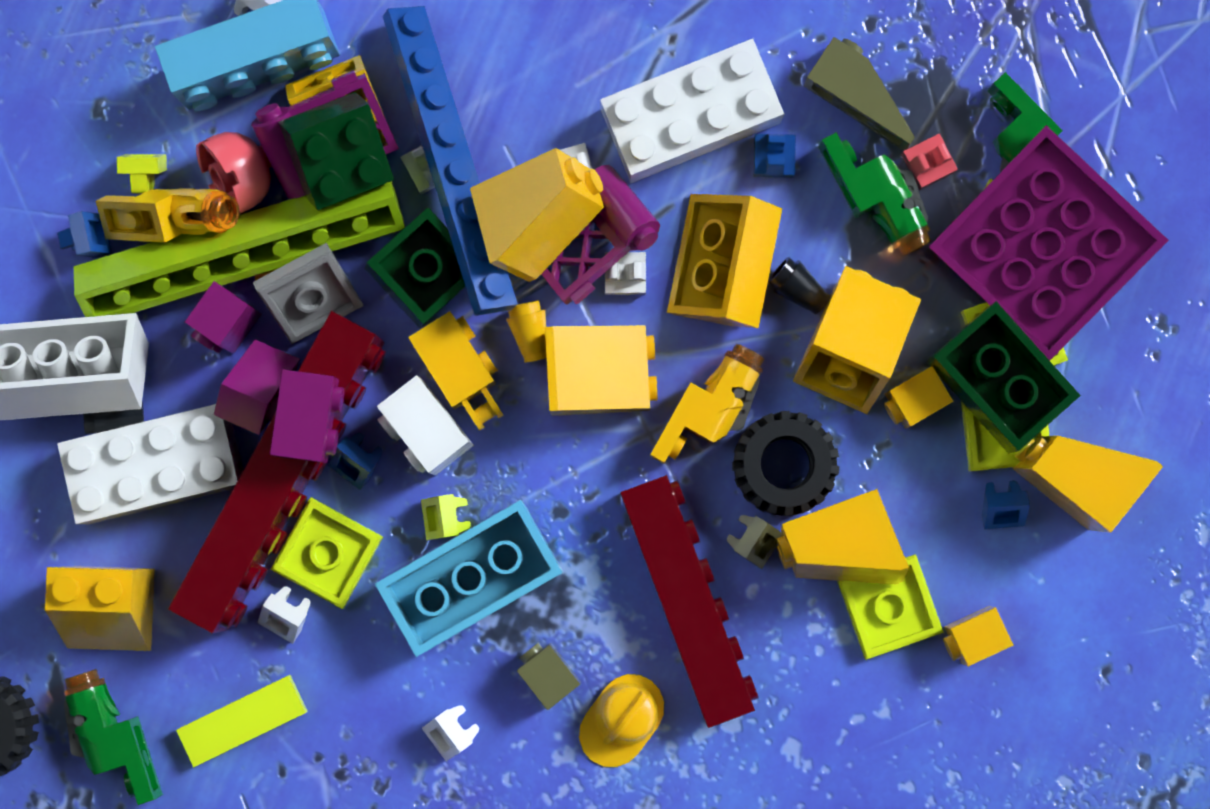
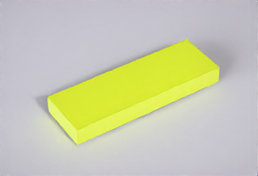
M288 675L176 731L194 768L308 711L291 675Z

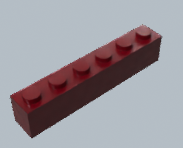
M665 475L620 492L707 727L710 728L755 711L752 701L759 698L750 675L742 677L737 662L743 660L744 657L736 636L727 637L723 622L728 621L729 617L722 598L713 599L708 583L715 581L707 558L699 560L693 545L700 543V539L692 519L684 522L679 506L686 504L678 481L670 483L668 476Z

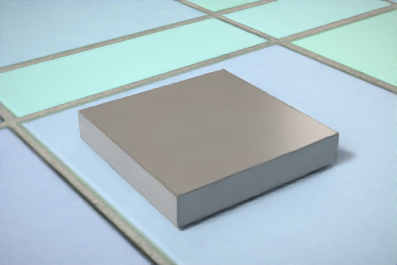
M327 243L253 282L257 293L291 344L320 330L331 311L344 317L363 307L360 297Z

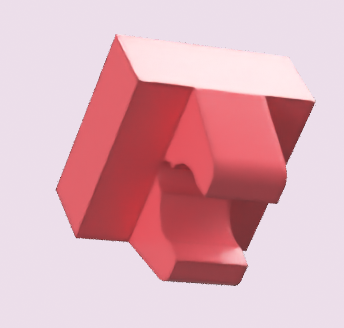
M940 133L903 151L901 154L908 169L912 171L919 190L958 170Z

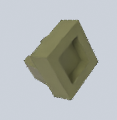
M741 515L738 521L744 524L747 530L741 539H737L729 534L727 542L736 553L762 569L777 546V538L781 537V532L756 515L755 517Z

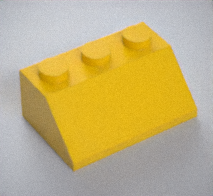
M690 194L667 313L727 326L759 328L783 208L753 196Z

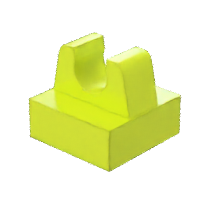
M125 154L116 157L117 174H130L132 194H142L154 189L155 174L167 171L166 154Z
M453 494L422 499L421 506L426 540L458 536L459 533L470 529V521L459 522L456 516V508L467 506V499L454 497Z

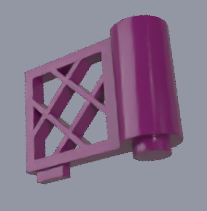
M354 70L332 79L334 87L289 107H279L277 103L269 104L255 113L257 118L252 122L251 126L287 198L294 199L305 195L279 125L281 120L341 98L350 92L362 88L367 98V103L375 115L376 127L382 131L386 142L382 143L385 153L389 154L399 149L365 73L356 76Z
M602 165L594 169L602 181L603 191L600 192L604 208L585 227V230H582L576 237L584 238L581 258L563 257L562 252L550 264L552 265V272L547 267L541 274L566 305L572 300L575 304H579L596 289L592 283L629 251L646 250L658 238L659 222L610 165ZM596 224L601 231H594V225ZM592 239H608L614 246L601 259L590 258ZM561 265L579 266L578 279L564 289L559 283Z

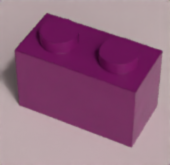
M213 281L185 323L195 329L190 336L208 349L218 354L222 349L235 353L262 313Z
M255 339L221 383L213 415L260 435L277 410L282 369L297 371L300 359Z
M282 369L270 455L321 463L328 462V455H335L338 443V430L332 429L334 413H341L344 402V387H338L339 379L334 376Z

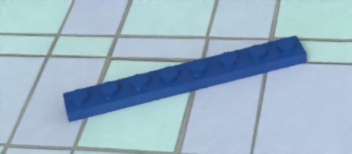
M425 6L388 8L382 17L474 316L511 311L518 303L508 272L489 263L470 191L471 187L480 182Z

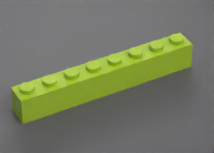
M392 181L320 210H317L305 196L286 200L231 217L227 227L219 232H207L202 235L181 234L165 243L150 242L73 266L74 296L85 317L129 314L206 291L213 281L222 286L280 268L325 243L328 244L331 251H335L403 230L405 224L399 200Z

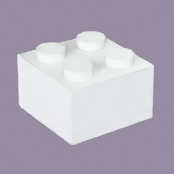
M417 375L377 406L383 414L377 419L392 439L395 438L398 441L402 438L409 447L403 453L418 472L424 473L427 470L428 473L437 475L474 446L428 385Z

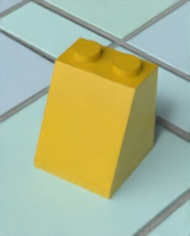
M557 148L470 188L489 263L528 282L536 280L604 208L600 192L603 191V185L598 173Z
M845 266L833 288L831 297L825 306L793 378V382L864 414H868L891 378L921 299L909 294L903 288L893 287L872 278L865 271L854 270Z
M645 325L545 327L549 411L552 416L650 411V401H658L656 376H648V360H655L654 335L646 336Z
M1057 435L1037 437L1035 440L1032 439L1016 453L1015 457L1020 462L1012 469L1087 530L1111 533L1163 466L1151 459Z
M877 489L783 523L781 526V537L777 538L778 546L776 548L784 569L792 567L796 578L896 585L904 582L909 568Z
M47 567L45 611L68 649L151 651L155 568Z

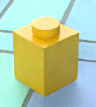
M933 366L884 393L888 399L884 403L888 415L896 425L901 422L905 429L954 402Z
M987 606L944 626L948 636L943 638V642L953 661L959 659L961 664L971 666L1014 646L996 607Z

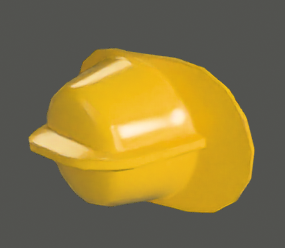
M626 674L615 678L604 688L585 714L579 729V741L582 750L591 761L603 767H618L629 763L639 754L659 727L664 716V700L660 689L652 680L635 674Z

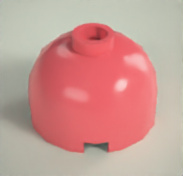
M223 132L213 135L196 145V156L201 172L209 171L214 183L208 185L209 189H217L224 192L231 216L235 214L237 216L250 210L267 195L271 183L269 168L272 166L261 145L257 146L251 138L238 132Z

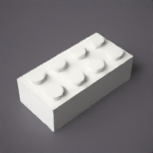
M753 38L600 99V110L630 183L781 124L784 116L783 109Z
M129 313L0 324V421L141 409L149 342L137 314Z
M214 404L57 443L75 523L93 524L234 489L244 470L233 424L213 415L216 406Z

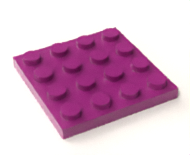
M1046 125L942 232L929 248L989 305L997 301L1050 361L1169 240Z

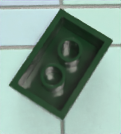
M997 301L986 307L926 360L1008 454L1021 450L1081 396Z

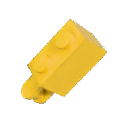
M449 311L408 338L451 407L457 409L463 405L480 431L485 428L483 423L496 415L498 418L504 416L488 391L490 387L496 384L491 375L498 370L485 350L479 354L475 351L470 340L476 337L464 316L456 320L451 311ZM483 393L488 402L474 410L469 401Z

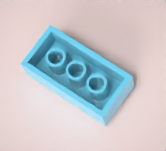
M282 0L155 46L171 93L188 110L194 108V111H202L214 107L218 103L217 99L231 94L233 97L248 95L256 90V85L271 81L272 84L287 81L294 77L293 72L309 67L310 70H317L326 67L332 63V58L340 56L325 12L318 0Z
M520 500L375 583V586L414 655L417 657L563 573V570L524 502Z

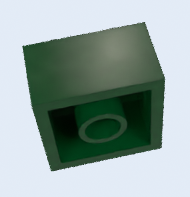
M356 92L279 121L304 195L317 210L394 180L370 106Z
M426 208L367 261L364 268L419 328L424 326L466 287L448 228L429 208Z

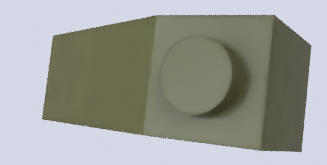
M833 37L807 76L804 87L901 150H907L915 136L871 62L862 55L864 51L851 40L844 38L840 41Z

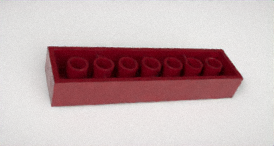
M331 311L298 372L334 376L339 379L338 387H344L341 413H334L332 429L338 430L339 441L347 426L342 421L349 407L356 409L366 392V387L362 383L369 371L375 373L386 355V351L382 350L385 342L376 334ZM276 412L168 608L173 613L212 634L226 631L231 625L233 627L238 626L248 607L243 603L248 592L251 589L256 591L266 576L268 569L263 567L266 559L271 552L277 554L287 537V532L283 531L284 526L290 516L294 518L298 516L307 500V496L302 493L310 479L317 481L326 463L270 455Z

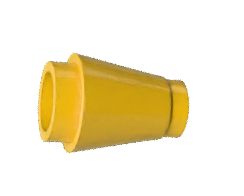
M539 300L518 304L511 311H508L509 317L506 318V321L523 355L524 362H533L547 358L545 339L546 310H541Z

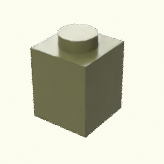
M538 642L519 657L523 665L517 669V672L547 710L581 684L580 679L551 643L543 648Z

